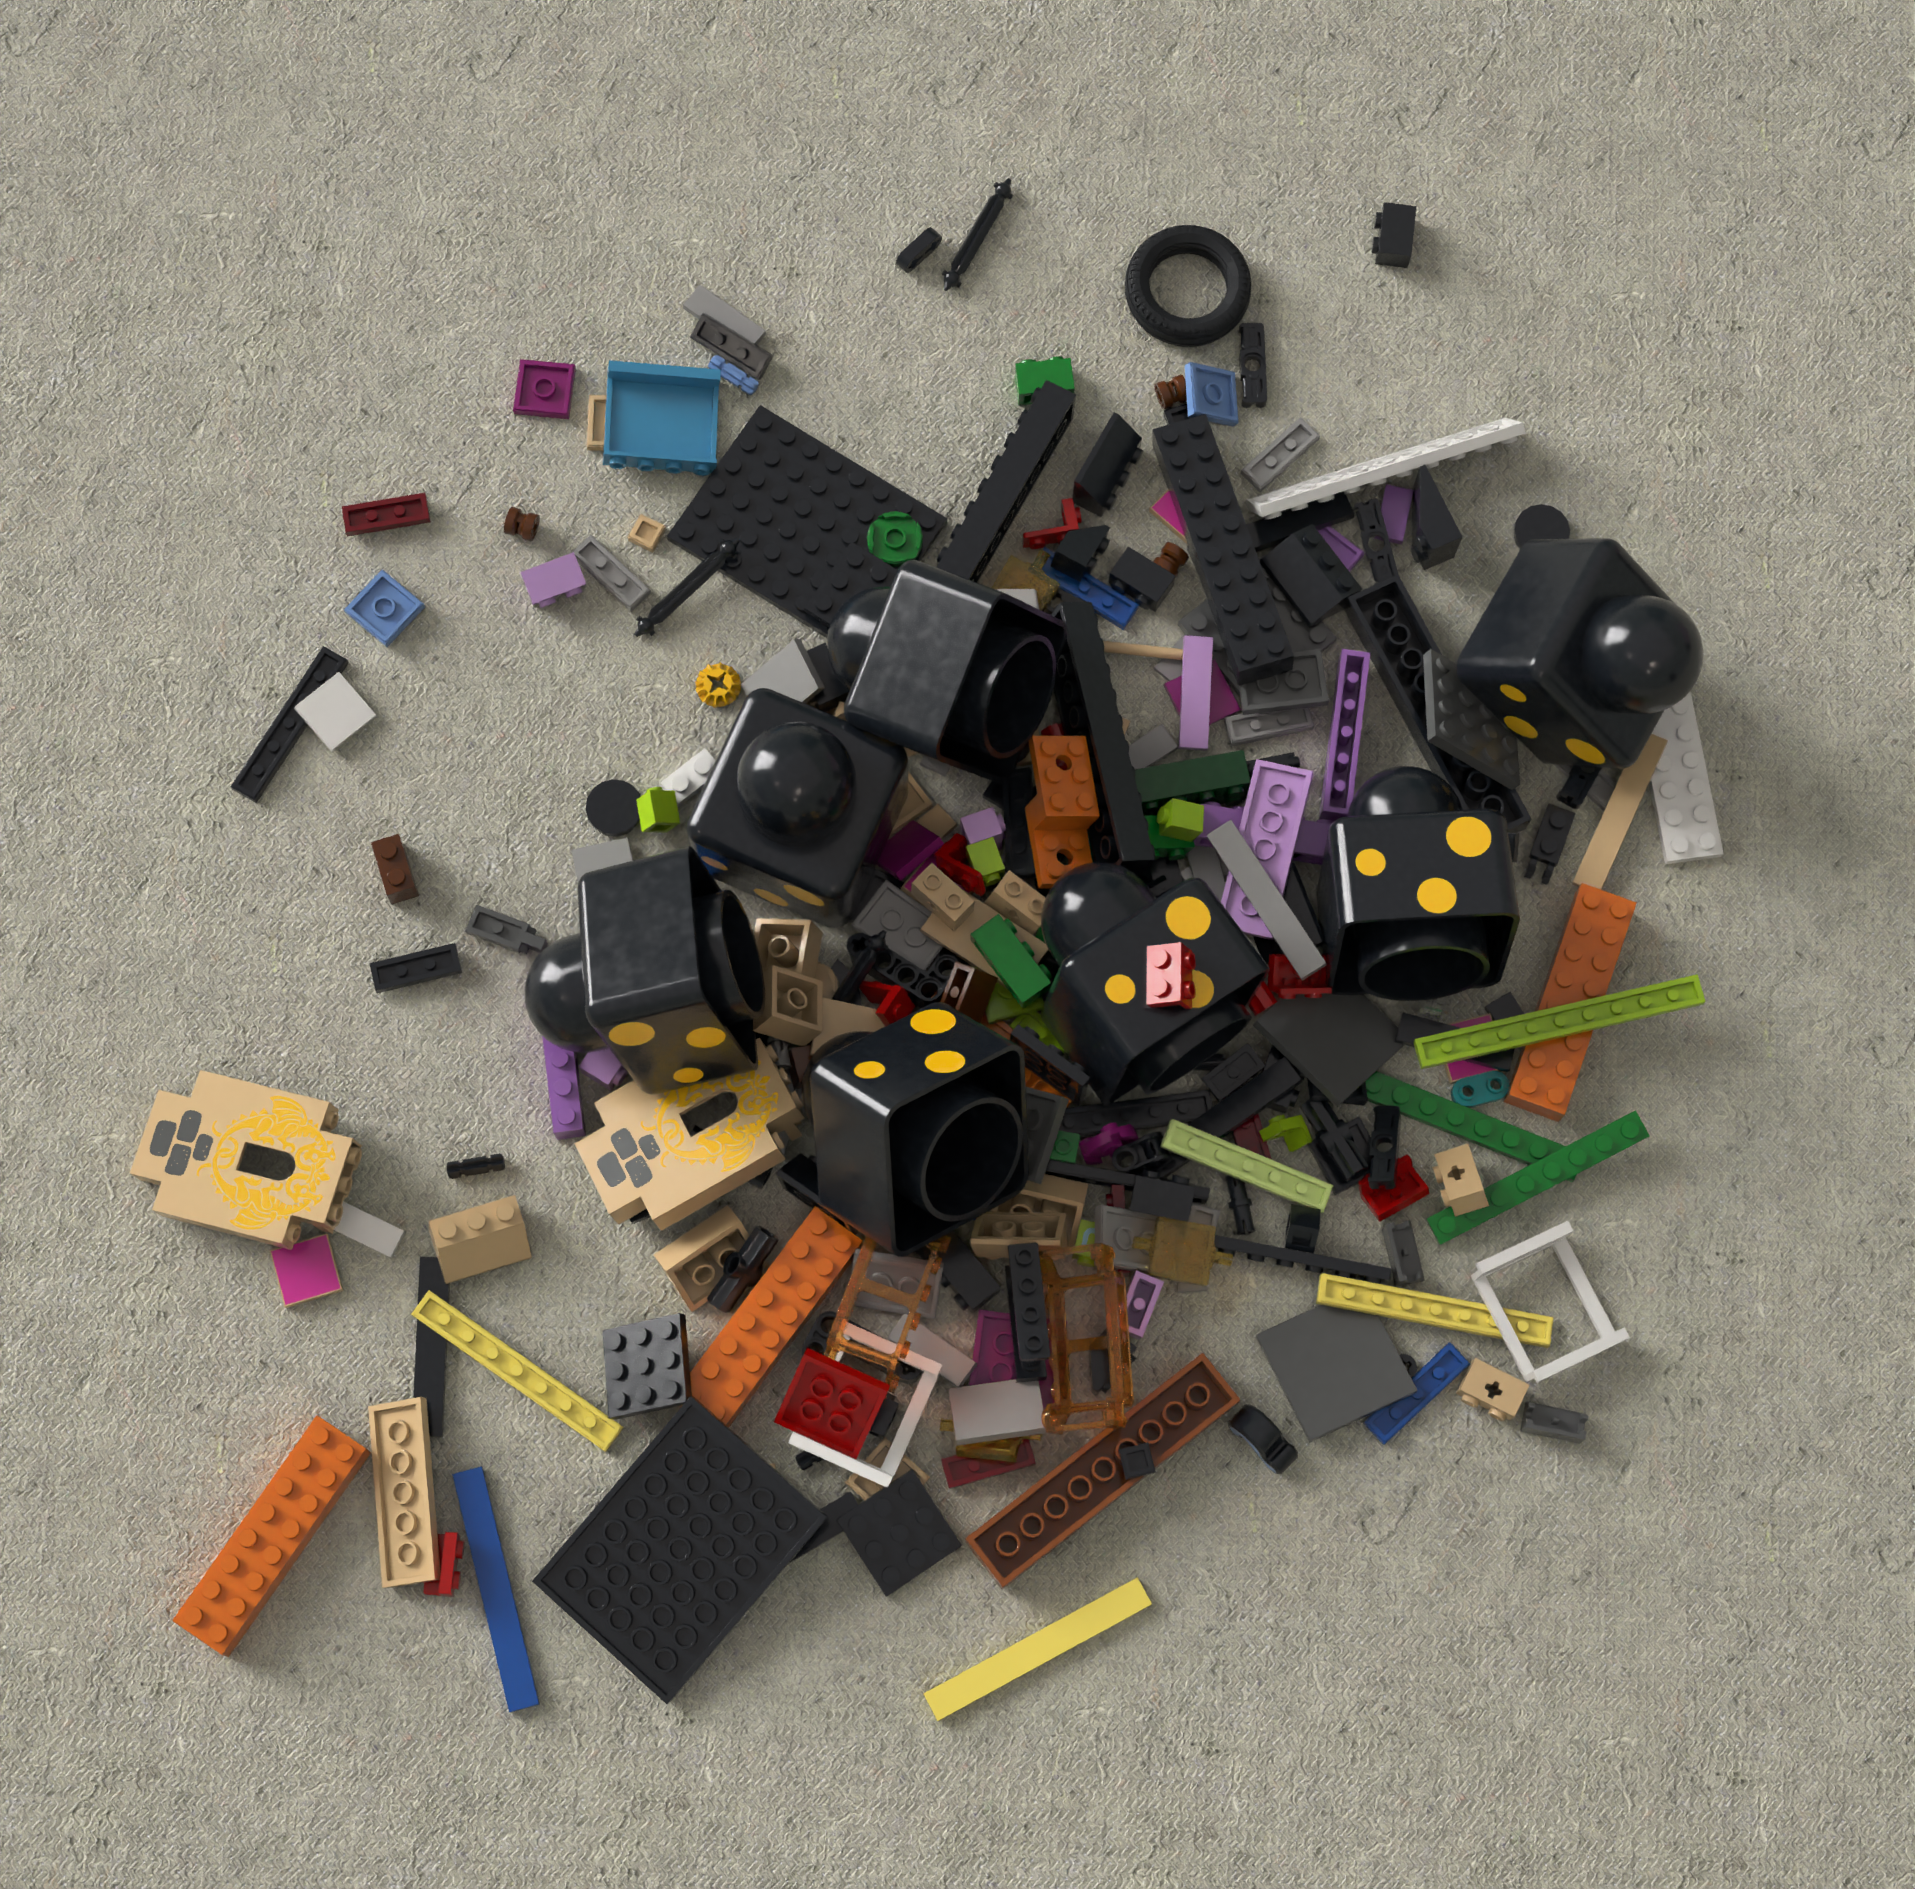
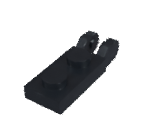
M1550 803L1547 805L1529 854L1530 861L1524 877L1531 879L1535 873L1537 861L1547 864L1546 870H1544L1541 877V883L1548 885L1554 867L1557 866L1576 813Z

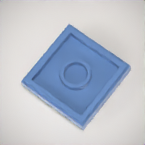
M1193 362L1184 365L1188 417L1193 418L1206 414L1209 422L1231 427L1237 425L1239 421L1235 372Z
M381 570L344 609V612L385 647H388L425 608V605L384 570Z

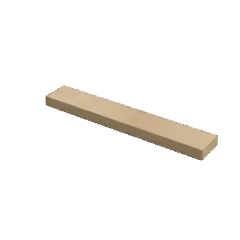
M1651 734L1637 761L1632 766L1623 769L1572 885L1579 887L1581 883L1602 890L1668 740Z

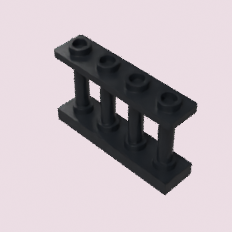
M1037 1243L1010 1244L1008 1246L1009 1265H1005L1004 1271L1016 1383L1044 1381L1047 1379L1045 1360L1050 1358V1347L1039 1248Z

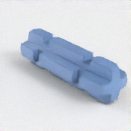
M719 355L712 357L708 364L709 369L721 370L722 378L737 388L741 386V390L748 395L756 392L759 386L757 380L751 376L747 378L745 372L729 362L726 364V360Z

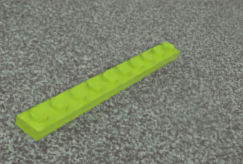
M1698 974L1421 1037L1414 1039L1413 1043L1420 1068L1426 1069L1704 1005L1706 1001Z

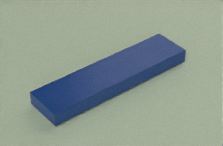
M1044 547L1029 568V572L1056 589H1061L1086 602H1092L1096 614L1124 630L1139 609V604L1092 575L1086 573L1081 582H1078L1050 567L1055 553Z
M1449 1342L1412 1377L1418 1390L1417 1393L1373 1413L1363 1424L1385 1445L1465 1370L1470 1363Z

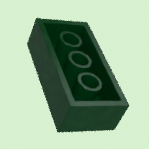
M1244 750L1135 769V781L1138 792L1142 796L1141 806L1144 816L1157 815L1159 809L1172 798L1196 804L1217 802L1220 804L1225 803L1226 806H1235L1246 799L1251 782Z

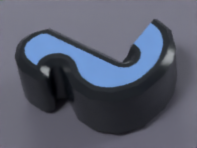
M1245 1404L1229 1420L1228 1427L1231 1432L1240 1438H1244L1263 1463L1275 1474H1282L1298 1458V1452L1295 1447L1286 1441L1278 1427L1253 1405Z

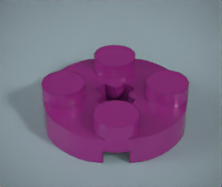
M1113 1122L1103 1126L1100 1129L1101 1133L1097 1136L1082 1140L1079 1143V1148L1086 1164L1097 1165L1103 1163L1102 1157L1110 1155L1112 1158L1115 1149L1133 1142L1135 1139L1138 1140L1139 1137L1131 1124L1118 1127L1117 1123Z

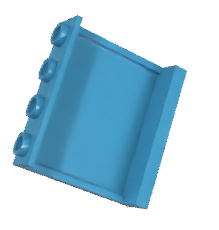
M609 360L603 465H609L613 469L636 467L641 471L661 469L673 474L687 471L699 476H706L712 473L717 466L718 396L721 370Z

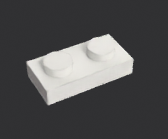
M704 748L660 782L661 787L664 790L675 791L677 806L680 807L703 789L716 760Z

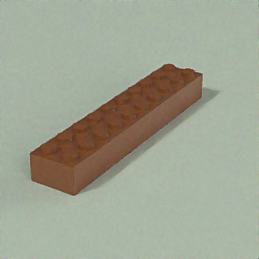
M1201 1353L965 1538V1543L1003 1590L1146 1477L1142 1476L1125 1480L1118 1452L1119 1449L1148 1442L1156 1469L1238 1405L1240 1398L1205 1354Z

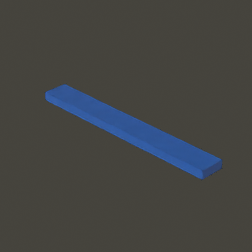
M483 1467L452 1474L508 1710L511 1713L540 1705Z

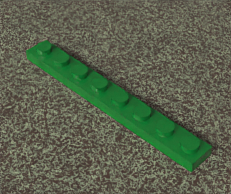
M1377 1071L1366 1081L1368 1102L1379 1106H1398L1401 1115L1527 1165H1531L1566 1147ZM1576 1175L1570 1177L1567 1181L1573 1182Z
M1635 1110L1484 1188L1489 1206L1456 1217L1450 1206L1430 1216L1426 1221L1438 1244L1441 1245L1650 1137Z

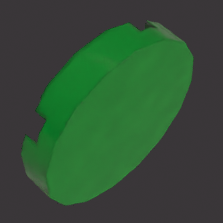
M897 511L884 513L874 523L872 522L868 529V549L871 554L890 566L900 567L909 560H915L921 552L923 544L921 527L918 522L916 523L906 513Z

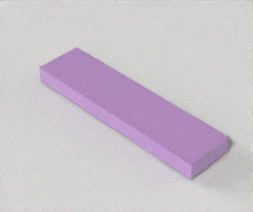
M1185 635L1183 639L1178 749L1208 750L1213 637Z

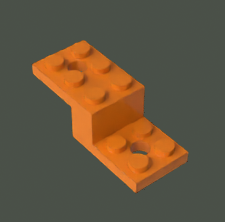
M1032 736L1028 741L1037 795L1025 807L1038 888H1052L1055 882L1068 871L1080 865L1092 863L1087 829L1099 818L1100 814L1086 736ZM1056 759L1066 763V771L1057 767ZM1057 853L1064 854L1067 857L1068 865L1058 861Z

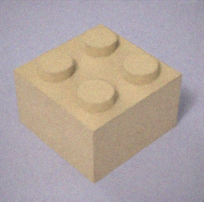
M757 918L754 936L763 972L770 966L775 965L815 979L823 932L811 920Z
M775 965L770 966L764 971L765 1007L762 1016L753 1019V1031L799 1046L807 1045L822 1033L823 981Z

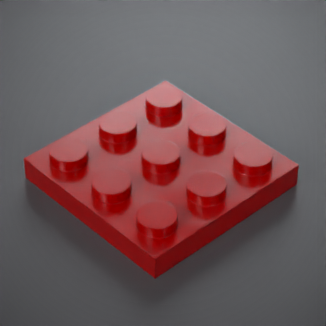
M806 1348L774 1423L857 1459L890 1385Z

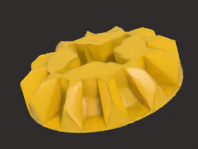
M721 662L714 665L708 664L705 669L699 671L695 681L696 692L699 698L705 704L712 707H724L736 700L741 690L739 674H737L732 666L724 665ZM724 677L723 685L726 689L718 687L712 692L713 683L710 679L718 681Z

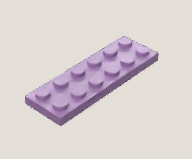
M1256 759L1239 832L1282 897H1284L1314 773L1306 769ZM1228 871L1221 903L1244 934L1273 940V936L1230 871Z

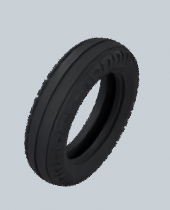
M1197 225L1173 226L1149 237L1133 254L1125 276L1126 300L1136 321L1156 339L1175 346H1202L1224 337L1241 321L1251 297V275L1242 253L1224 235ZM1178 254H1195L1210 260L1219 268L1224 276L1227 288L1224 300L1214 311L1198 318H1182L1168 313L1155 301L1149 284L1154 269L1162 261Z

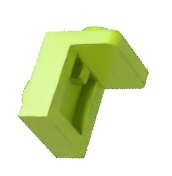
M1284 1114L1268 1120L1269 1126L1259 1131L1263 1142L1284 1137L1290 1152L1297 1151L1312 1142L1302 1114L1286 1118Z

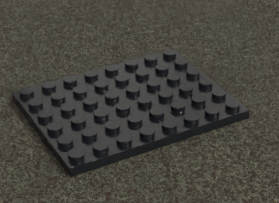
M760 405L718 463L716 469L713 470L667 535V540L699 560L704 561L712 552L720 550L721 544L719 541L721 539L731 541L738 538L740 540L736 551L738 556L735 559L726 557L724 565L718 571L827 638L829 627L804 612V607L851 541L869 552L867 534L872 522L874 523L880 515L887 512H903L910 515L921 527L923 544L921 552L915 559L921 561L946 525L947 518Z
M690 1396L532 1582L663 1702L669 1704L826 1521L828 1516L694 1396Z

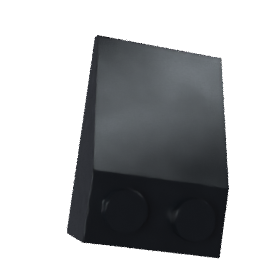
M1423 465L1419 468L1412 488L1411 553L1416 563H1421L1423 569L1426 570L1454 558L1462 540V535L1426 465Z

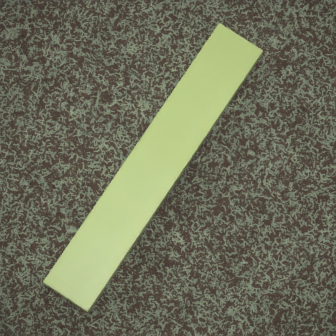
M1170 1119L1160 1145L1163 1149L1299 1205L1321 1209L1320 1213H1324L1333 1188L1332 1184L1175 1119Z

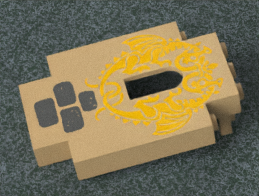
M760 1038L756 1039L758 1068L754 1071L655 1095L642 1091L633 1080L594 1102L605 1126L574 1144L608 1213L618 1224L647 1209L654 1223L662 1231L786 1160L781 1149L785 1148V1145L778 1133L784 1130L792 1141L802 1136L797 1125L801 1124V1120L804 1119L800 1110L803 1107V1102L796 1090L790 1092L787 1085L792 1082L783 1067L778 1069L775 1064L779 1057L771 1044L766 1047ZM722 1092H732L737 1096L738 1104L733 1113L691 1137L681 1115Z
M200 1070L191 1098L158 1090L130 1174L141 1181L160 1185L152 1210L163 1217L292 1250L294 1243L298 1241L301 1234V1222L312 1224L323 1232L333 1234L334 1228L340 1223L343 1214L342 1204L344 1198L348 1197L352 1187L353 1171L358 1168L362 1157V1145L353 1138L331 1133L337 1126L339 1109L328 1101ZM247 1143L291 1154L295 1160L293 1174L285 1180H273L238 1171Z

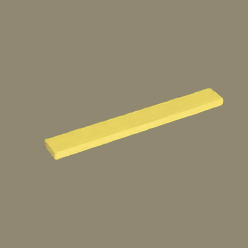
M1326 1273L1320 1274L1316 1304L1504 1340L1485 1304ZM1503 1308L1520 1343L1544 1348L1550 1347L1553 1317Z
M428 1290L411 1313L413 1317L604 1452L608 1451L624 1427L608 1418L602 1411L430 1290Z
M1137 1577L923 1693L938 1722L1151 1606L1152 1603Z

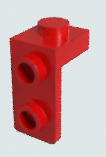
M1073 498L1061 499L1060 510L1064 526L1023 533V548L1041 549L1046 544L1052 543L1060 545L1068 531L1078 530V524L1082 523L1079 506L1074 507Z
M956 833L935 853L937 868L965 890L982 896L986 892L983 876L979 871L963 864L967 861L965 854L967 841L966 837Z
M863 981L859 987L871 1003L880 1004L875 1014L884 1026L909 1015L915 1007L908 997V992L899 985L891 986L878 981Z

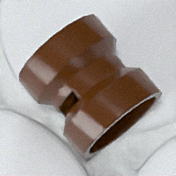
M1182 374L1173 377L1169 382L1161 381L1154 384L1158 402L1163 410L1172 407L1176 402H1187L1186 381Z
M511 507L505 519L504 533L512 536L518 534L524 540L533 541L539 527L540 515L532 512L526 514L519 508Z
M1166 542L1161 549L1160 557H1156L1153 562L1177 576L1179 567L1186 564L1189 556L1178 545Z

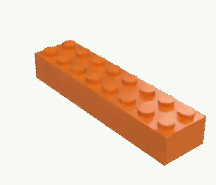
M1581 883L1571 903L1535 1011L1606 995L1637 902ZM1593 1030L1522 1046L1510 1081L1509 1090L1503 1102L1559 1122L1566 1113Z
M815 1206L690 1372L692 1396L727 1427H730L854 1260L855 1249L863 1248V1240Z
M316 1415L172 1621L221 1655L229 1657L371 1452Z

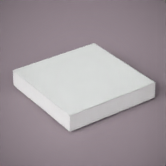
M340 672L336 673L294 707L331 752L376 717L373 710Z

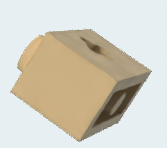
M933 863L912 882L911 894L953 931L974 911L975 901Z
M1009 870L984 903L1033 935L1041 926L1042 908L1046 898Z
M1469 1144L1434 1154L1438 1166L1432 1168L1437 1183L1444 1182L1445 1189L1440 1190L1445 1207L1451 1206L1455 1217L1489 1206Z
M1474 1358L1470 1362L1456 1394L1462 1396L1461 1401L1474 1408L1480 1405L1489 1410L1488 1414L1491 1417L1505 1421V1419L1511 1420L1515 1417L1529 1384ZM1491 1385L1495 1387L1494 1393L1497 1394L1492 1398L1488 1397L1489 1391L1486 1390Z

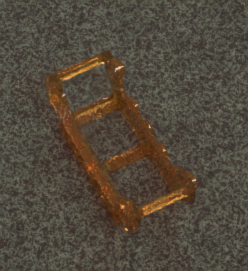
M947 1234L926 1245V1247L930 1248L931 1254L919 1287L914 1294H908L866 1278L878 1243L866 1236L826 1342L825 1356L836 1360L838 1353L843 1351L887 1368L888 1373L885 1383L889 1384L890 1387L885 1397L886 1400L889 1392L895 1393L901 1377L896 1375L897 1365L900 1358L906 1359L911 1342L907 1341L910 1330H917L922 1315L917 1313L920 1302L926 1303L932 1286L927 1283L931 1274L937 1275L942 1261V1258L939 1257L940 1252L946 1254L952 1237L947 1236ZM861 1291L898 1303L909 1309L908 1317L894 1353L886 1354L843 1337Z
M1103 1243L1039 1251L1042 1283L1048 1286L1045 1304L1050 1316V1323L1047 1326L1048 1337L1052 1346L1049 1364L1053 1370L1054 1383L1051 1385V1394L1055 1400V1403H1048L1045 1410L1042 1411V1424L1046 1428V1433L1063 1435V1432L1095 1428H1125L1127 1418L1124 1416V1408L1132 1407L1134 1401L1126 1283L1123 1273L1114 1271L1113 1259H1115L1116 1255L1113 1247ZM1082 1252L1091 1253V1259L1095 1261L1097 1266V1274L1061 1278L1051 1257ZM1104 1285L1107 1336L1069 1340L1066 1326L1065 1292L1070 1289ZM1108 1348L1111 1396L1106 1397V1400L1074 1404L1071 1399L1070 1354ZM1105 1410L1101 1411L1102 1421L1066 1425L1069 1416L1074 1413Z

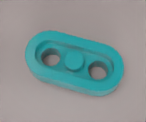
M1489 1071L1465 1077L1454 1084L1451 1089V1098L1453 1102L1468 1108L1496 1102L1506 1096L1510 1083L1506 1075L1499 1071ZM1493 1080L1497 1081L1500 1084V1089H1493L1490 1082ZM1465 1087L1471 1089L1472 1096H1465L1462 1089Z

